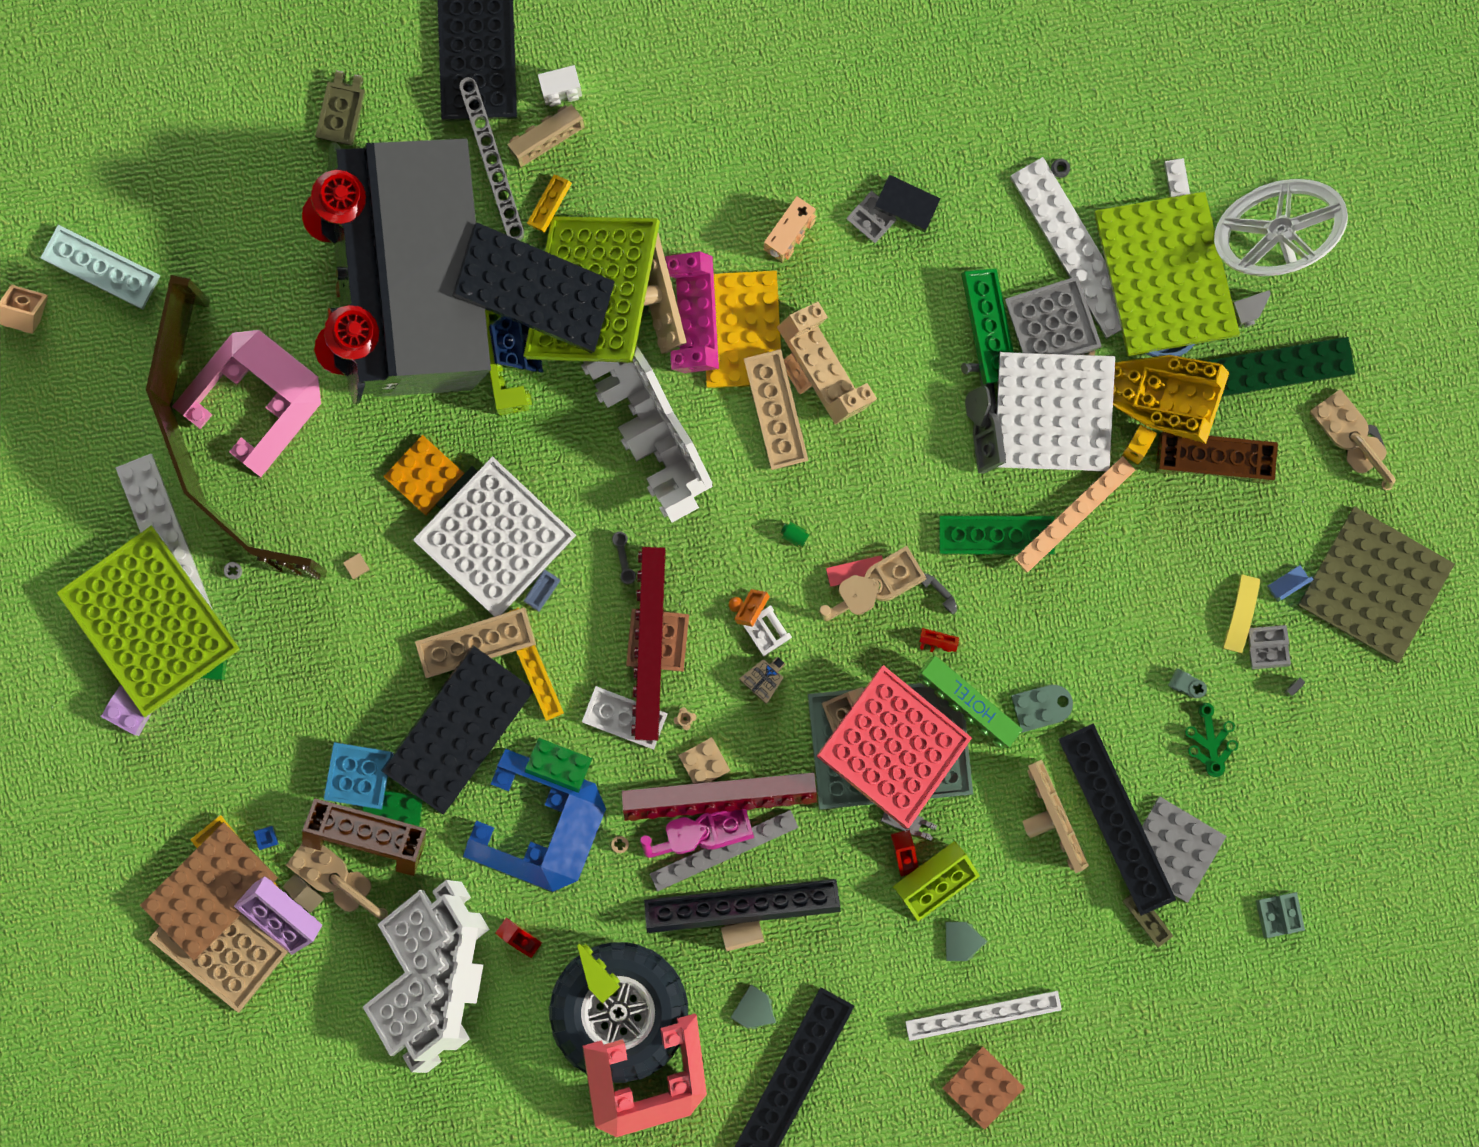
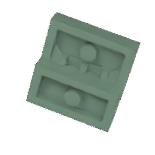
M1297 892L1256 900L1264 938L1305 930Z

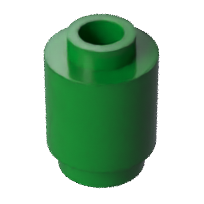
M792 522L789 525L785 523L780 532L783 534L782 539L796 547L799 545L802 548L810 535L806 532L807 530Z

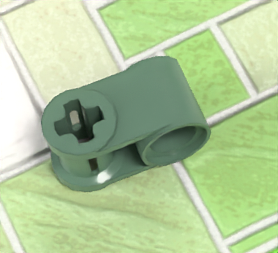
M1177 668L1168 684L1170 688L1193 698H1200L1207 692V686L1203 681ZM1197 685H1200V690H1202V693L1199 692L1195 694V689H1193V686L1196 687Z

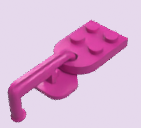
M742 809L732 812L705 813L698 817L696 821L686 817L675 819L666 826L668 842L651 846L652 839L646 835L641 837L640 842L644 855L647 858H652L670 852L676 854L693 851L697 845L704 849H718L752 839L754 835L747 810Z

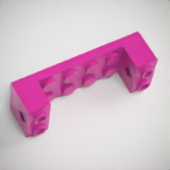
M700 251L665 256L669 276L676 278L677 307L687 342L680 346L679 350L670 351L671 370L691 373L719 369L713 256Z

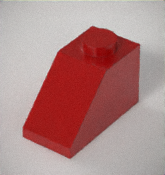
M910 830L891 834L901 877L909 875L918 868L915 846Z
M507 917L495 932L506 943L530 958L533 957L542 944L540 940Z

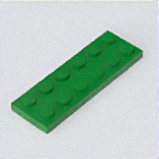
M997 268L964 271L961 273L982 382L983 384L998 383L999 353L1014 352Z
M939 516V555H1018L1055 520V516ZM1055 547L1047 555H1054Z

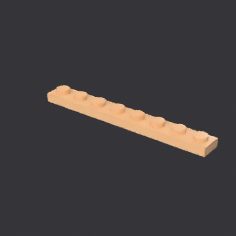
M1123 456L1119 458L1013 560L1025 573L1029 572L1135 471L1133 466Z

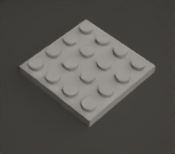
M1078 276L1005 299L1022 353L1081 355L1102 347Z
M1158 797L1142 827L1174 895L1188 903L1227 836L1162 797Z

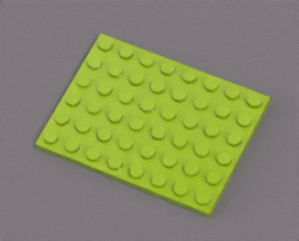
M1205 192L1095 210L1094 216L1128 356L1233 338L1240 335L1223 262L1215 247V230Z
M552 218L545 252L611 279L615 283L595 352L589 353L529 328L524 351L526 359L633 363L660 224L658 218Z
M152 525L57 592L145 718L240 650L237 643Z

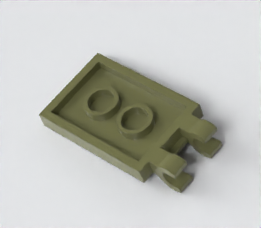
M336 70L334 82L327 83L315 137L353 146L365 96V90L360 89L363 77L354 74L352 85L343 83L345 73Z

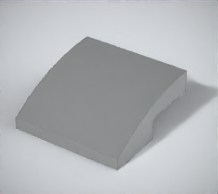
M871 190L847 217V220L876 243L897 219L874 209L879 196Z
M1287 625L1249 629L1248 642L1252 669L1288 667L1291 665Z

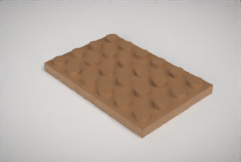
M223 823L140 906L195 961L242 915L234 905L246 891L264 876L273 883L278 879V876L226 823Z

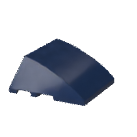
M503 316L489 325L495 364L543 373L542 360L526 359L524 357L529 327Z

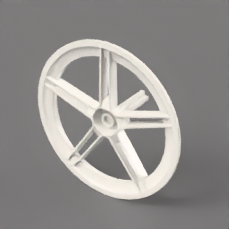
M1289 179L1260 186L1236 200L1220 218L1214 235L1217 253L1226 265L1244 274L1275 276L1300 270L1324 257L1339 242L1348 221L1346 204L1337 191L1318 181ZM1287 194L1285 215H1281L1284 195ZM1292 194L1314 196L1329 205L1290 218ZM1279 196L1276 218L1274 220L1240 218L1256 204ZM1334 218L1333 229L1329 237L1314 252L1295 233L1298 230ZM1231 230L1265 235L1242 260L1232 252L1229 246ZM1292 240H1295L1309 255L1307 256ZM1278 242L1280 243L1286 264L1279 266L1255 265ZM1295 252H1296L1302 259L1297 260V259H1296Z

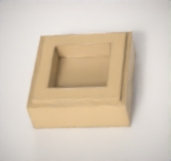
M360 553L344 562L353 580L370 570Z

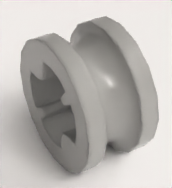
M236 562L226 564L224 567L226 577L232 580L241 577L243 571L239 564ZM237 566L238 570L236 571L238 573L236 575H229V568Z

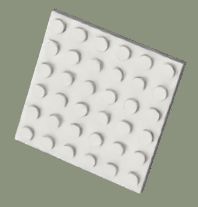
M1000 352L997 416L1000 419L1004 437L1006 463L999 467L1107 471L1110 468L1115 356Z
M492 456L413 541L495 617L505 612L575 538L576 534Z

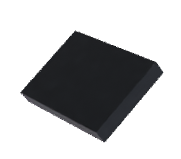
M889 174L874 209L920 231L926 232L941 198Z

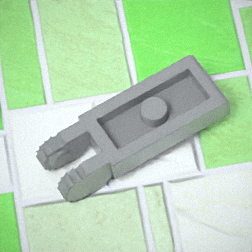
M885 812L881 819L884 823L903 831L910 830L912 835H918L930 841L933 838L930 834L919 831L921 824L930 829L936 830L937 825L923 820L924 818L920 816L916 817L909 829H905Z

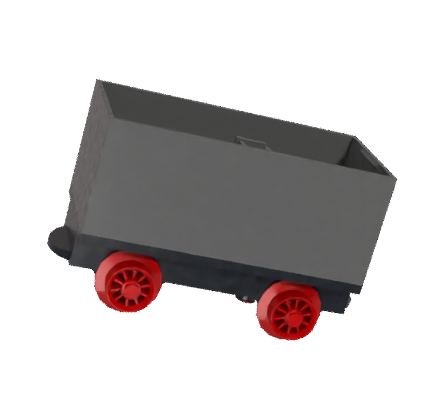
M468 139L366 143L364 148L341 149L337 143H331L328 153L327 172L316 179L311 190V196L302 208L301 217L304 228L310 236L321 242L334 244L337 261L336 278L338 281L336 283V295L340 297V307L328 308V319L325 327L319 332L315 340L314 352L317 361L330 373L347 377L349 395H351L353 404H359L363 394H373V397L472 391L491 370L485 309L452 296L470 235L476 223Z

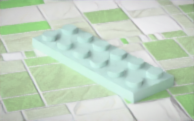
M60 225L55 229L41 256L42 260L142 310L160 278L159 274Z

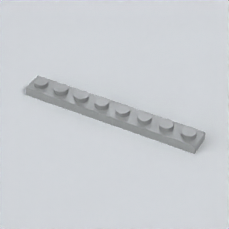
M791 810L752 827L754 835L752 839L718 849H703L650 873V876L657 891H660L799 827Z

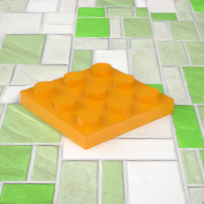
M422 435L383 477L424 515H427L465 473Z

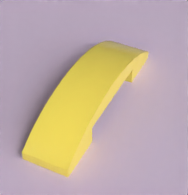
M1241 574L1237 589L1238 594L1223 649L1238 653L1243 652L1255 610L1260 579Z

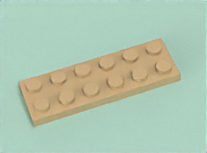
M781 349L744 358L771 470L809 461Z
M521 608L415 641L425 677L430 678L455 670L472 645L490 658H495L536 645L526 608Z

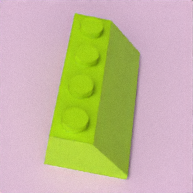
M954 841L900 880L893 888L919 922L980 877L966 853Z

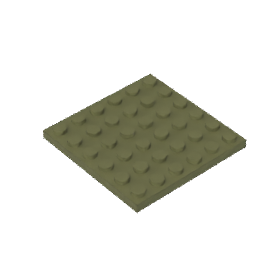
M1354 506L1314 575V580L1310 582L1297 606L1394 662L1400 663L1455 563Z

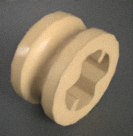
M616 836L612 840L611 846L616 853H624L629 847V842L623 836ZM618 839H622V842L626 844L625 848L622 847L623 850H618V847L614 845L615 841L618 842Z

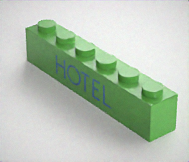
M937 656L930 657L917 673V676L920 678L919 681L923 685L934 689V694L937 697L947 700L949 706L954 711H960L968 723H974L978 727V731L984 736L988 735L993 739V744L998 748H1009L1023 729Z

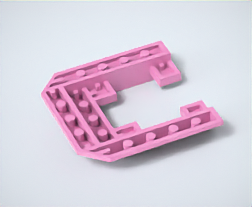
M260 330L235 332L228 337L172 407L201 429L213 414L201 406L200 403L219 379L225 375L237 385L246 373L251 371L277 392L265 408L279 419L255 448L243 438H240L229 453L258 476L262 477L321 405L319 377Z

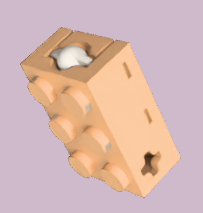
M797 196L765 240L764 251L780 262H783L785 259L789 260L794 252L795 244L799 245L805 237V230L807 228L810 230L814 225L816 209Z

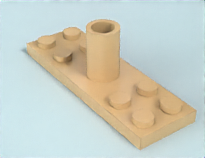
M658 233L644 305H649L653 327L658 339L657 343L661 354H665L687 342Z
M1039 760L1028 766V774L1030 779L1035 781L1037 788H1035L1036 793L1040 799H1043L1047 811L1023 820L1025 831L1030 838H1033L1056 828L1061 839L1059 842L1063 852L1067 853L1069 858L1067 859L1068 865L1071 870L1078 873L1089 865L1042 760Z

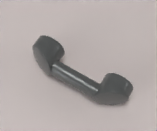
M619 531L613 535L612 544L618 550L622 569L620 580L623 584L629 585L635 581L636 574L632 569H629L624 546L628 541V537L624 532Z
M924 573L927 579L921 582V584L925 588L931 584L946 599L942 605L948 612L954 615L957 612V605L953 595L935 577Z

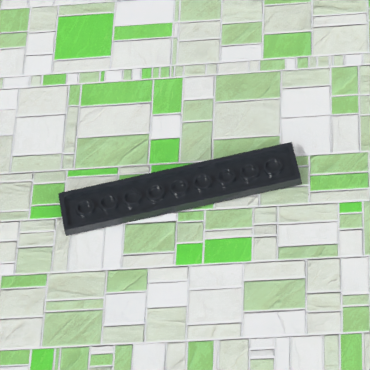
M1094 723L1058 739L1140 916L1176 901L1175 895Z
M837 879L644 900L647 933L841 912Z
M820 987L734 1147L780 1146L855 1005Z

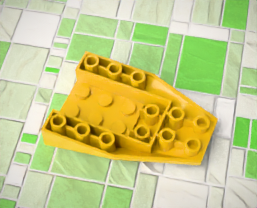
M1174 355L1115 362L1113 406L1147 427L1206 444L1229 372L1222 364Z

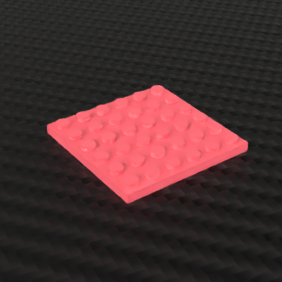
M883 665L816 757L901 826L909 829L972 737Z

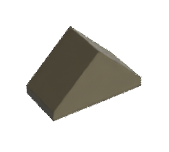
M296 873L283 886L293 900L310 913L324 900L316 890Z

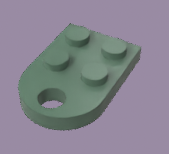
M1048 685L1011 695L1019 727L1023 729L1021 733L1062 722L1068 718L1073 708V700L1070 693L1059 685ZM1060 696L1067 698L1068 704L1066 707L1058 705L1057 700Z

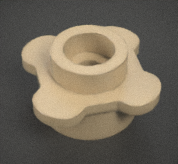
M682 707L679 710L678 716L674 718V723L681 725L684 730H689L691 723L696 720V715Z

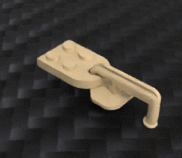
M1341 389L1310 411L1312 417L1332 442L1339 448L1348 450L1347 462L1354 471L1366 473L1374 467L1384 479L1382 488L1390 490L1393 487L1396 479L1382 462L1387 454L1386 448L1378 438L1368 436L1367 421Z
M905 546L871 566L867 570L865 577L853 575L844 580L839 586V592L844 601L833 608L827 605L821 606V616L824 621H829L848 609L855 615H861L874 607L875 600H892L927 578L908 546Z
M301 844L287 862L286 866L315 889L325 893L333 892L334 902L343 910L352 912L361 905L379 919H385L388 916L385 908L377 907L366 898L372 887L370 880L360 872L348 873L345 862L325 845L322 846L320 851L302 846Z

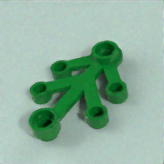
M1203 703L1199 706L1198 713L1204 718L1207 739L1200 735L1193 726L1185 729V735L1209 751L1210 758L1202 754L1196 745L1188 748V754L1205 764L1206 771L1211 777H1220L1225 772L1224 762L1233 751L1238 749V743L1235 740H1229L1226 743L1225 750L1219 757L1217 749L1226 736L1234 731L1235 724L1232 721H1226L1223 724L1222 730L1215 738L1212 716L1215 711L1214 707L1210 703ZM1205 707L1210 708L1209 714L1204 713ZM1227 723L1232 725L1231 730L1226 729ZM1188 729L1194 730L1193 736L1188 735ZM1230 742H1233L1235 744V748L1233 750L1229 748ZM1192 748L1197 749L1196 755L1191 754ZM1214 764L1219 766L1218 771L1213 770Z

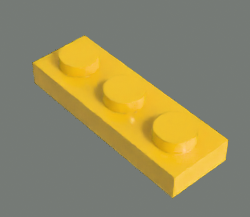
M554 174L527 224L545 233L572 183Z

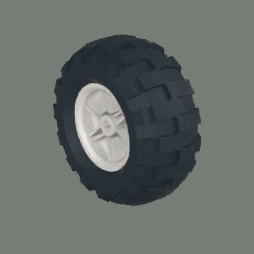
M610 942L591 948L593 951L591 955L596 960L600 958L607 966L605 970L609 974L613 972L620 980L618 984L621 987L617 989L618 995L616 997L611 995L603 1003V1010H598L596 1005L601 1002L589 990L580 955L577 956L565 967L552 991L549 1006L552 1035L565 1058L586 1075L583 1045L601 1040L603 1044H608L623 1039L627 1060L610 1065L613 1083H626L628 1081L640 1080L652 1075L663 1067L679 1048L680 1044L664 1048L660 1028L677 1024V1018L688 1015L686 991L675 969L661 955L651 949L629 942ZM631 995H635L637 997V1000L635 1002L630 1001L629 998ZM618 1007H621V1011L624 1012V1016L620 1015V1018H617L616 1013L613 1012ZM635 1014L641 1015L640 1021L634 1020ZM603 1022H607L609 1025L605 1030L601 1028ZM621 1028L627 1029L626 1035L620 1034Z

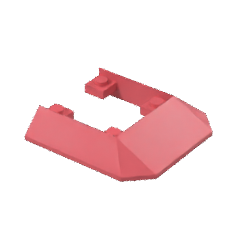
M696 1013L677 1018V1024L660 1028L662 1044L665 1049L680 1044L684 1071L667 1076L669 1092L633 1102L630 1087L614 1092L610 1065L627 1060L623 1039L608 1044H603L601 1040L583 1045L593 1119L596 1128L615 1137H620L690 1116L707 1095Z

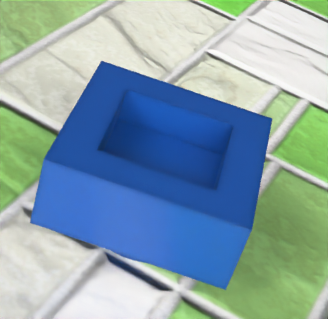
M274 826L254 831L259 850L279 845Z

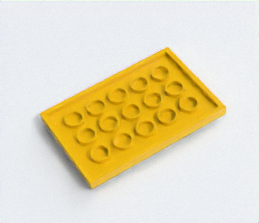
M777 271L714 274L719 369L706 371L707 388L750 386L744 358L781 349L780 332L777 328L780 325Z

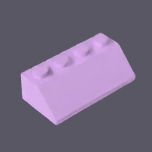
M265 876L255 882L234 905L236 909L289 951L291 955L312 943L322 927V924L315 917L311 916L301 905L292 900Z

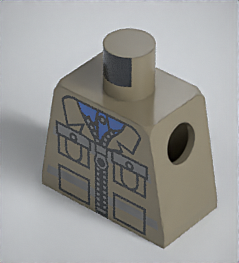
M776 657L771 664H768L763 659L741 676L739 680L767 704L784 678L778 672L785 663L779 657Z

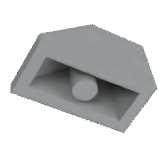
M1270 290L1233 302L1238 327L1244 325V328L1255 325V321L1260 317L1270 297Z

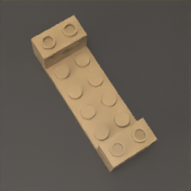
M816 302L789 315L777 328L836 425L862 412L876 401L877 398L868 383L855 389L818 327L828 317L820 303Z

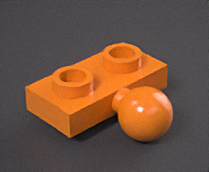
M751 589L744 602L739 597L731 598L728 605L731 611L738 612L734 618L736 623L753 627L770 597L769 594L764 591Z

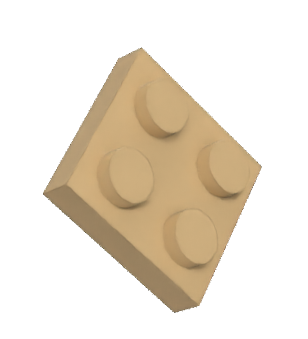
M712 737L678 755L694 784L712 782L731 771Z

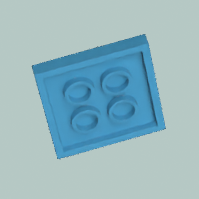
M334 742L324 800L382 809L388 775L383 773L381 769L391 757L392 752Z

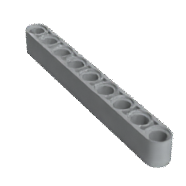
M464 78L460 82V90L506 234L520 241L524 237V229L478 86L472 78ZM467 83L474 85L473 90L470 92L464 90V86ZM473 101L480 103L479 108L476 110L470 109V104ZM477 120H485V126L477 128L475 125ZM483 138H490L491 144L483 146L481 144ZM489 156H496L497 162L495 164H488L487 159ZM500 173L503 175L502 181L494 182L493 176ZM503 191L509 193V197L505 201L499 199V194ZM509 209L515 212L511 219H507L504 216L505 212ZM515 227L520 229V234L517 237L510 235V231Z

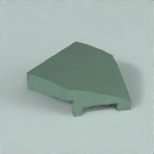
M946 922V961H968L988 942L973 928L972 924L967 922Z
M750 985L731 1018L748 1029H756L757 1027L776 1023L771 1004L772 999L766 993Z

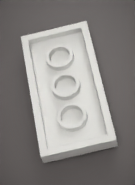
M595 686L582 723L653 750L657 741H636L635 736H631L632 725H635L636 717H632V706L636 705V701ZM660 711L659 735L667 717V713Z

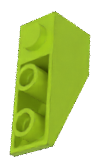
M579 943L577 947L589 990L603 1004L621 987L618 984L620 980L613 972L609 974L605 970L607 966L600 958L596 960L591 955L593 951L586 943L584 945Z

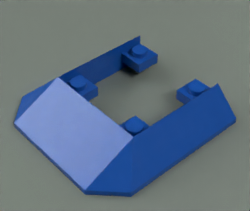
M505 749L497 765L498 767L491 785L509 791L515 775L519 774L552 787L545 806L562 812L548 848L530 842L524 859L488 846L495 827L476 821L463 857L554 892L579 880L606 811L605 804L595 783L584 779L580 791L577 793L525 773V768L530 758Z

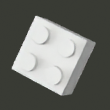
M575 65L538 74L545 105L557 106L562 101L568 100V102H573L582 96Z

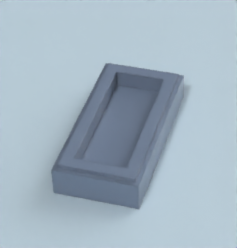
M544 569L523 601L540 612L561 580Z

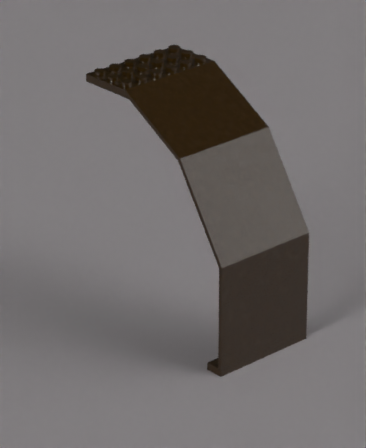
M170 275L146 392L183 493L247 552L257 558L256 561L262 563L268 569L276 572H283L284 569L296 576H301L303 573L309 578L320 580V577L326 578L327 570L310 558L254 548L208 506L174 415L172 402L193 305L209 307L210 300L191 279Z

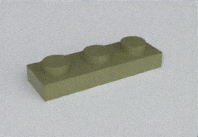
M1131 894L1122 900L1157 948L1173 937V934L1154 910L1140 916Z

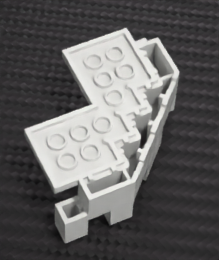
M636 345L633 363L583 361L584 364L581 367L586 375L590 374L593 380L609 371L611 373V376L595 384L598 390L595 394L599 402L604 401L608 408L628 398L631 403L628 405L633 416L636 414L638 416L618 427L623 436L621 442L625 449H630L636 462L654 452L659 463L661 461L664 463L665 469L646 478L650 485L647 489L651 496H656L662 506L659 509L664 518L668 516L670 521L674 522L698 509L699 507L694 497L713 487L712 481L693 442L672 411L652 368L638 346Z
M445 880L432 892L437 899L434 903H431L424 890H419L378 924L405 973L365 1004L363 1009L390 1056H395L403 1048H407L408 1052L403 1055V1058L411 1072L428 1073L442 1062L438 1054L443 1050H457L470 1040L461 1024L464 1004L477 1003L483 970L482 964L472 963L476 940L490 929L480 913L468 912L464 903L471 897L463 883L459 881Z

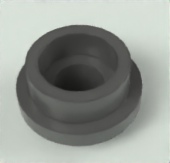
M1057 159L1052 163L1051 171L1058 178L1066 177L1070 172V164L1065 159ZM1062 166L1064 171H1058L1057 167Z

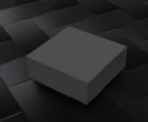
M1297 678L1284 693L1288 697L1293 696L1305 684V681Z

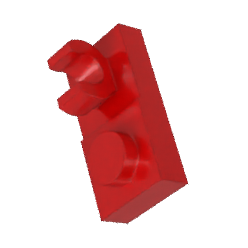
M922 628L919 640L921 642L920 649L923 650L924 645L929 644L931 646L930 652L934 651L935 646L946 652H957L959 637Z

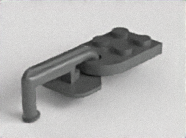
M963 363L961 371L964 374L969 372L980 373L981 386L967 394L965 406L967 416L974 422L973 439L978 473L985 474L1006 463L1004 437L1001 422L997 416L994 383L983 384L979 364Z

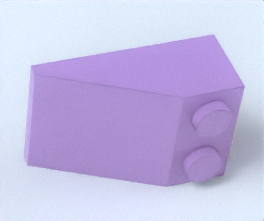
M120 685L101 717L131 734L139 736L150 715L145 718L122 685Z

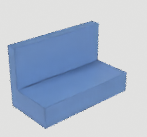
M1299 565L1267 587L1276 601L1279 602L1314 579L1312 577L1308 578L1301 565Z

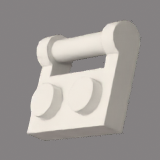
M772 606L761 611L753 627L743 625L763 656L792 638L774 614ZM765 616L768 617L781 637L777 641L762 619Z

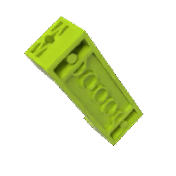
M485 309L491 366L490 374L496 410L499 415L528 411L529 405H532L529 390L526 391L524 386L506 389L505 379L503 376H500L503 366L495 364L489 325L502 316Z

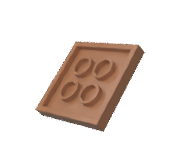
M632 609L627 667H638V659H634L635 647H638L639 640H635V629L639 628V621L636 620V609ZM664 612L661 670L684 672L689 614Z
M982 1046L942 1088L985 1130L1025 1087Z

